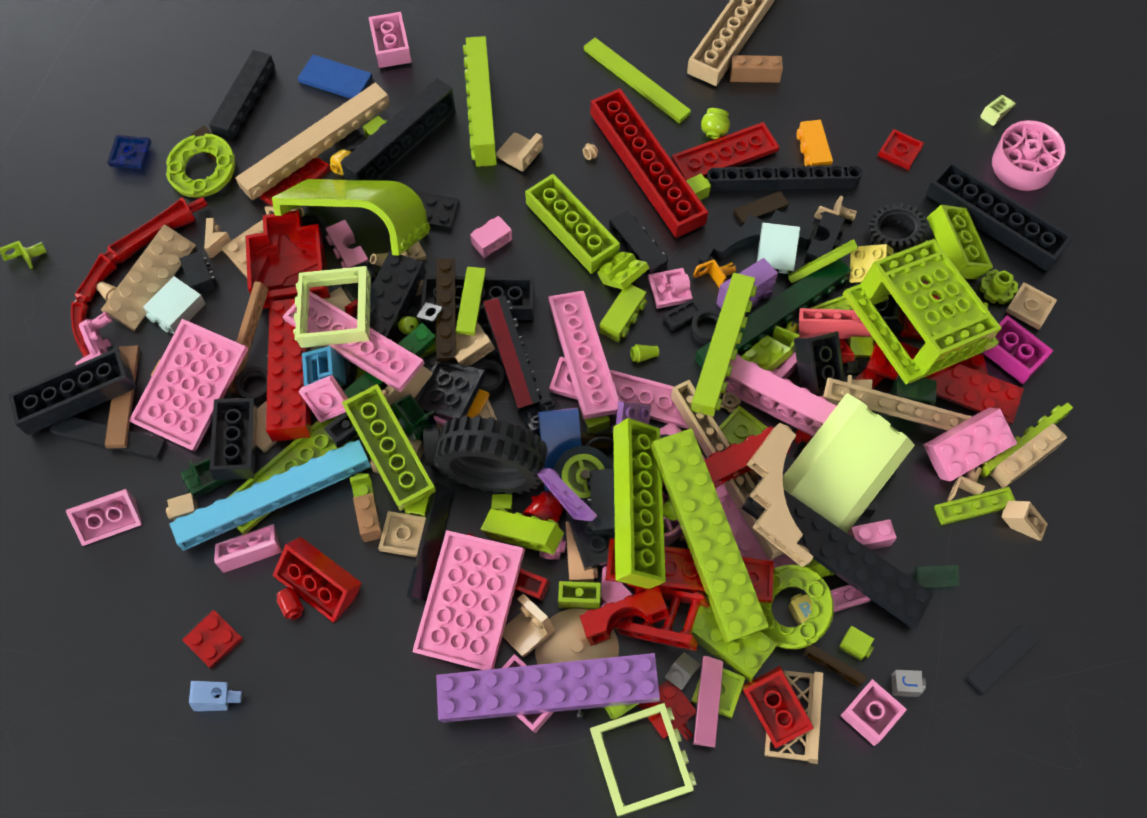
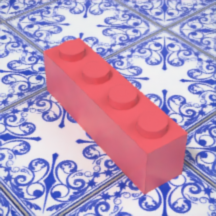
M800 308L799 337L838 331L839 339L872 337L854 310Z

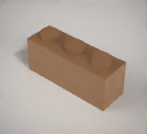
M732 55L730 82L780 83L783 70L782 56Z

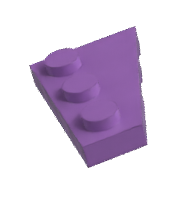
M542 468L538 472L539 478L573 519L593 521L597 517L560 479L559 474L554 469Z

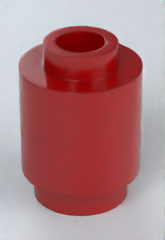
M285 588L277 593V603L284 617L291 620L299 618L304 607L296 591H293L292 588Z

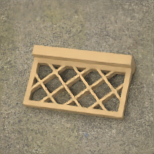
M784 671L791 685L798 691V698L803 697L808 703V708L805 711L808 713L807 715L814 729L795 738L788 745L787 743L783 744L785 747L779 752L770 751V743L772 741L766 732L765 756L809 761V763L818 764L823 673L815 672L812 674ZM800 678L810 679L809 687L803 692L795 684ZM808 692H809V699L805 696V694L808 693ZM804 735H806V742L802 739ZM800 740L805 746V755L795 754L790 747Z

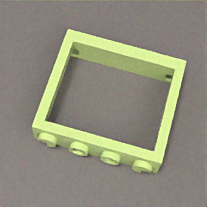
M367 266L299 273V280L296 283L298 297H295L297 313H294L296 329L293 330V333L295 334V341L299 343L301 348L370 341L371 276ZM358 283L356 329L307 333L310 287Z
M665 703L590 728L618 817L693 792V786L697 785L693 772L688 773L685 764L689 763L685 750H680L678 742L682 740L678 728L673 729L671 721L675 719L671 707L666 708ZM661 713L685 786L625 806L602 732Z

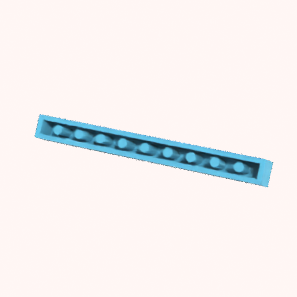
M351 441L345 444L344 447L330 450L325 455L319 458H312L301 466H294L285 473L276 474L267 481L255 483L249 489L237 491L226 499H219L206 508H199L190 515L178 517L169 524L177 545L184 551L371 466L360 441Z

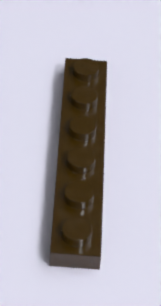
M455 258L436 259V305L443 308V311L436 319L437 362L456 361Z

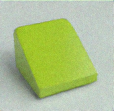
M492 494V509H504L512 513V494Z

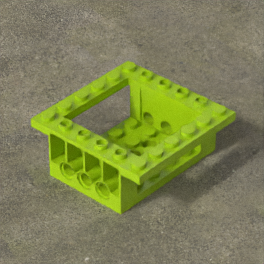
M935 239L874 261L861 284L848 288L843 292V296L906 385L992 349L999 343L995 336L1002 329ZM889 294L896 300L926 342L914 359L910 358L871 301ZM932 295L938 296L940 300L935 299ZM943 310L949 311L951 315L944 313Z

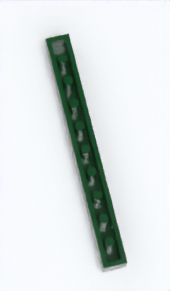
M838 259L804 277L747 316L746 327L741 328L740 333H743L741 343L736 344L737 354L746 353L770 333L774 334L776 326L781 327L783 324L793 321L795 316L800 313V308L808 309L812 304H818L825 295H831L838 286H844L850 280L849 276L852 270L841 259ZM711 342L696 351L695 361L701 368H703Z

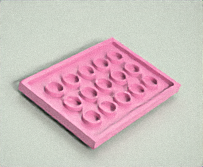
M182 319L129 421L196 452L213 419L214 399L224 398L249 348Z
M446 530L412 652L480 670L494 669L525 549Z

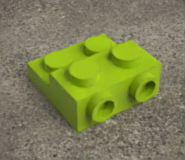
M623 251L615 255L612 261L604 264L597 273L603 284L624 290L646 272L649 266L647 262L636 260L634 254Z

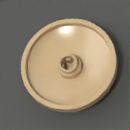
M564 610L549 619L555 631L535 648L537 665L618 657L619 644L615 631L612 630L611 639L590 646L579 616L585 614L588 610Z

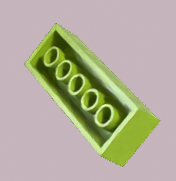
M554 174L525 191L528 207L591 274L600 269L604 264L612 261L613 257L620 252V243Z
M378 384L341 402L400 511L436 492L433 483Z

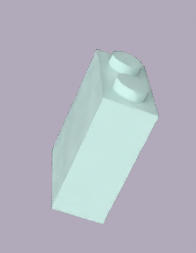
M762 223L757 262L765 258L774 269H778V273L789 274V270L794 271L800 227Z
M173 277L143 308L147 313L146 317L151 322H158L165 332L170 331L174 334L182 319L190 321L206 303L201 294L176 277Z

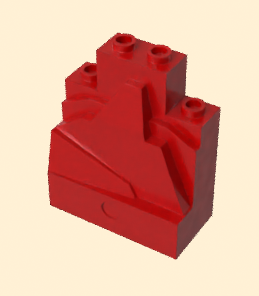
M299 210L288 211L282 216H276L274 213L263 215L264 233L245 235L249 293L251 295L255 281L261 282L269 289L263 309L269 308V301L295 299V297H298L296 283L299 280V273L328 270L319 225L303 226ZM330 286L310 287L309 291L320 298H330Z

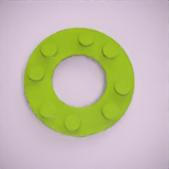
M205 134L204 136L196 137L193 135L179 142L170 152L166 161V176L173 188L180 194L192 198L206 197L217 193L230 181L235 170V155L228 143L219 136ZM201 152L213 154L217 159V167L210 177L207 176V179L197 180L187 177L185 167L191 157Z
M783 565L774 568L773 601L771 603L759 602L769 627L760 631L776 642L777 647L801 649L810 646L826 633L832 622L834 601L830 588L816 572L807 567ZM788 587H798L804 590L812 602V611L809 618L797 627H785L779 624L772 612V603L775 596L781 590Z

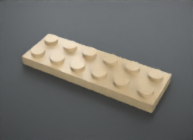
M164 224L102 307L101 311L107 312L112 318L135 331L147 314L143 306L175 276L182 266L179 258L190 255L196 245Z

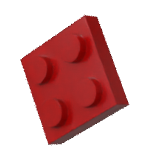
M215 610L182 639L211 670L243 640Z

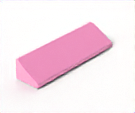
M708 656L702 657L693 745L715 748L723 661Z

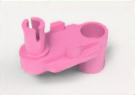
M103 312V314L93 320L86 319L79 324L90 354L76 362L75 365L108 352L106 348L110 347L111 343L107 338L102 340L99 329L112 322L111 316L107 312Z

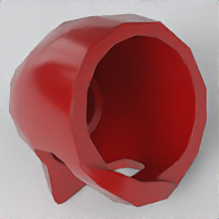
M546 491L542 492L539 496L531 497L533 502L523 512L524 516L531 518V515H534L541 520H553L558 523L563 511V505L552 492Z

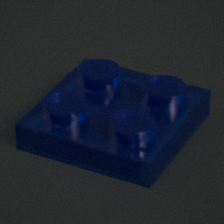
M116 135L107 164L109 167L143 170L152 143L150 138Z

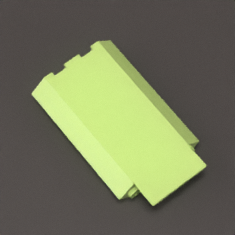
M848 393L783 476V489L846 533L849 532L850 528L915 446L905 434L895 430L888 421L879 414L873 413L867 408L866 404Z

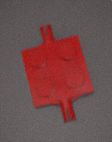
M667 680L662 685H658L660 702L639 703L638 706L641 710L665 703L666 708L671 707L675 719L671 721L673 729L678 728V731L688 741L694 735L686 725L696 715L697 710L683 692ZM661 713L647 717L661 737L666 739L668 733Z

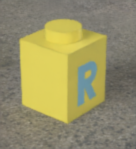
M800 593L791 598L787 607L797 626L804 623L811 614L812 602L808 594L802 595Z

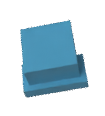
M328 346L302 353L304 386L330 375H333L339 386L346 385L344 357L339 355L334 348Z

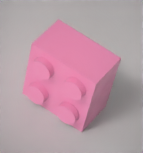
M872 679L840 716L875 746L907 709Z

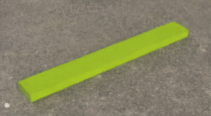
M597 38L584 45L585 52L678 123H681L691 114V110Z

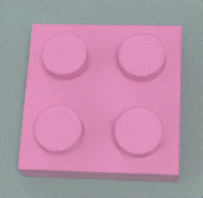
M333 375L304 386L299 390L300 395L319 422L346 412L341 402L347 400L348 397Z

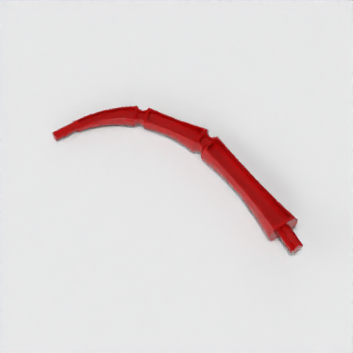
M183 197L146 224L109 245L106 253L99 254L89 274L74 294L76 300L71 302L72 330L83 357L89 355L90 352L80 331L79 324L86 320L87 303L91 302L97 291V284L103 282L115 271L118 263H124L137 251L151 243L164 224L175 230L195 222L196 220L192 213L208 206L204 197L189 204H186Z

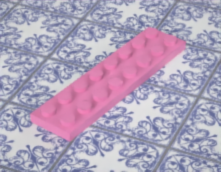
M309 291L307 333L357 328V319ZM294 303L284 314L283 319L296 327L294 313H297V307ZM371 328L370 341L325 345L326 347L331 346L339 355L399 392L405 388L425 364L423 359Z
M584 291L548 296V303L583 420L617 414L619 398Z
M560 357L549 392L577 399L564 357ZM610 370L620 402L651 405L649 419L667 424L672 423L678 427L689 429L671 399L672 387L674 386Z

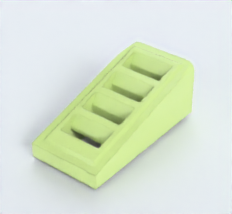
M1001 95L985 107L981 114V119L994 126L1016 103Z

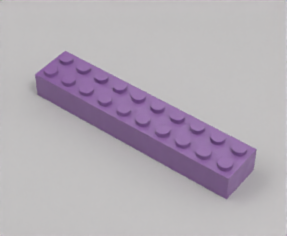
M655 653L436 675L438 720L443 723L660 702Z

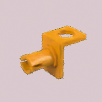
M713 259L696 266L693 277L697 278L709 273L720 288V285L726 281V276L733 274V272L736 273L735 265L732 266V262L719 267Z

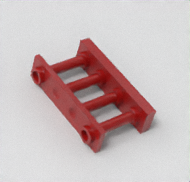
M627 584L634 593L633 595L642 593L647 589ZM660 588L663 599L672 600L668 610L670 617L665 620L664 626L661 629L655 628L653 624H649L646 620L641 625L634 622L635 616H628L623 621H618L613 627L619 635L696 651L698 642L691 634L699 606L709 608L710 603L705 595L700 592L693 591L692 593ZM680 602L691 604L683 631H680V633L674 632L672 626Z

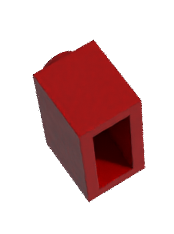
M520 568L515 590L544 601L551 582L546 578Z

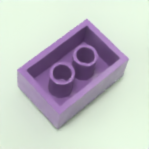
M765 258L738 273L755 278L754 285L757 286L755 297L751 296L750 301H753L752 307L756 306L761 299H767L773 294L778 273ZM731 278L720 285L716 302L720 309H722Z

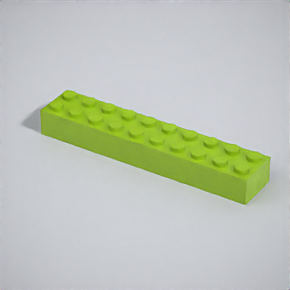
M692 428L653 441L651 450L724 643L768 628V623Z

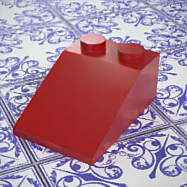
M781 665L743 685L744 693L775 748L814 729Z

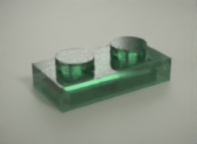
M958 565L915 566L916 582L923 587L960 586Z

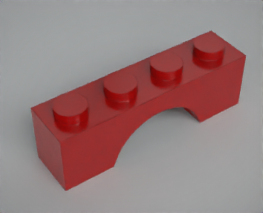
M659 587L646 589L637 595H629L623 600L607 603L604 607L596 610L591 609L586 611L585 614L579 615L590 646L611 639L613 627L625 617L639 616L644 618L649 624L670 617Z

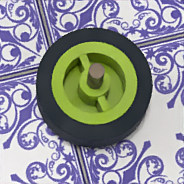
M577 446L567 450L561 455L554 467L560 479L587 506L588 498L590 497L587 478H590V471L612 469L611 462L606 455L590 446Z

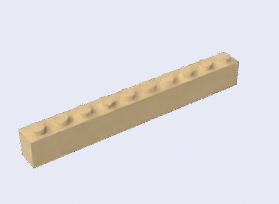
M375 82L235 177L240 188L252 201L260 197L271 187L276 186L277 183L289 177L306 163L318 157L319 154L331 148L336 142L344 139L348 134L360 128L364 123L391 106L388 94Z
M687 380L672 387L671 399L689 429L692 428L697 442L708 458L714 452L718 451L720 453L726 450L730 444L712 416L691 411L695 388L690 380ZM748 473L724 483L728 493L769 560L771 561L785 554L752 528L757 519L741 509L755 487Z

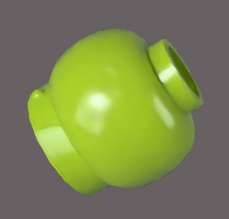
M719 108L707 109V114L703 116L701 121V128L706 133V137L718 139L727 134L730 127L729 113Z

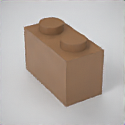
M373 493L354 497L355 511L363 542L381 539L382 527L377 502Z

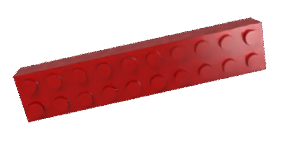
M621 88L591 100V116L674 237L678 238L706 225L707 209Z

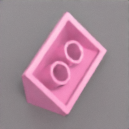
M127 489L66 510L82 546L142 525L136 499Z
M274 524L215 544L214 561L216 565L225 573L282 553Z

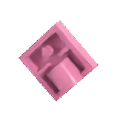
M683 268L648 275L649 285L657 309L684 304L693 299L690 291V280Z

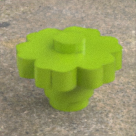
M994 269L988 271L981 279L979 290L985 293L984 298L986 300H989L991 303L998 301L1004 305L1011 302L1017 294L1018 283L1013 281L1014 276L1005 270L999 272Z

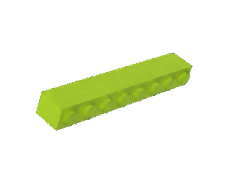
M733 272L692 399L691 411L714 417L716 410L720 411L723 400L720 399L721 393L725 394L728 382H725L726 377L731 376L733 368L730 365L731 360H736L738 349H735L736 344L741 343L743 333H740V331L747 324L748 317H745L746 312L750 313L753 301H750L751 296L755 297L757 286L754 285V277Z

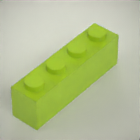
M490 509L480 529L489 539L553 555L564 535V532L558 527L559 524L553 520L544 521L536 516H531L530 518L518 512L512 514L504 509Z

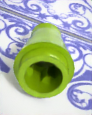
M636 344L630 349L631 359L633 362L639 363L653 357H658L659 348L658 346Z

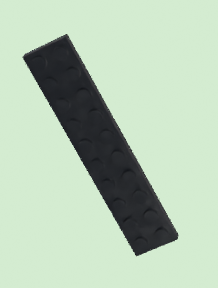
M762 476L760 477V479H759L758 482L756 483L755 487H756L757 484L760 482V480L763 478ZM784 490L789 512L796 526L803 534L797 544L805 546L809 553L814 556L812 559L911 628H916L934 594ZM748 496L741 508L757 520L765 510L763 506L750 496Z

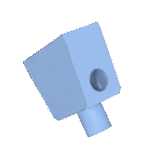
M191 681L189 704L193 711L228 710L229 703H241L242 690H230L227 682Z

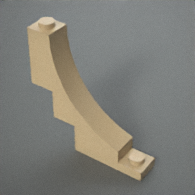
M779 423L773 428L746 464L763 477L749 495L765 508L752 528L803 567L809 564L814 556L809 553L805 546L797 544L803 534L796 526L789 512L783 489L784 461L796 434L792 432L789 426Z

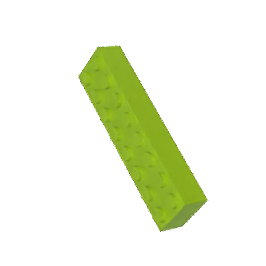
M486 36L466 38V45H463L464 55H467V57H464V66L468 68L465 69V79L469 81L466 82V93L468 95L467 107L471 108L468 109L469 134L473 135L470 136V148L473 149L471 150L472 160L476 161V167L497 165Z
M627 418L613 427L616 581L651 589L666 582L662 476L651 450L652 442L660 439V428Z

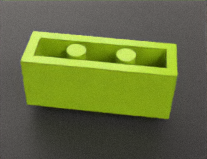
M631 284L622 290L601 321L599 333L618 343L622 337L625 338L631 323L634 324L639 315L638 312L640 309L643 310L647 304L646 291Z

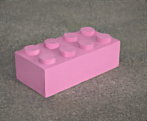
M987 408L923 444L939 478L952 481L1014 446L1017 442L1001 409Z

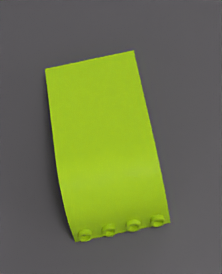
M307 179L272 197L274 214L276 216H282L298 206L362 207L369 209L380 216L386 224L390 234L392 255L402 254L428 235L430 230L426 210L419 196L408 186L396 181Z

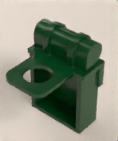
M411 394L390 405L404 433H408V438L411 441L420 439L423 436L424 429L432 428L428 419L436 410L434 409L425 414Z
M210 458L195 465L190 461V468L180 474L188 493H191L194 497L199 496L201 492L203 495L214 491V488L232 481V479L213 480L209 470Z

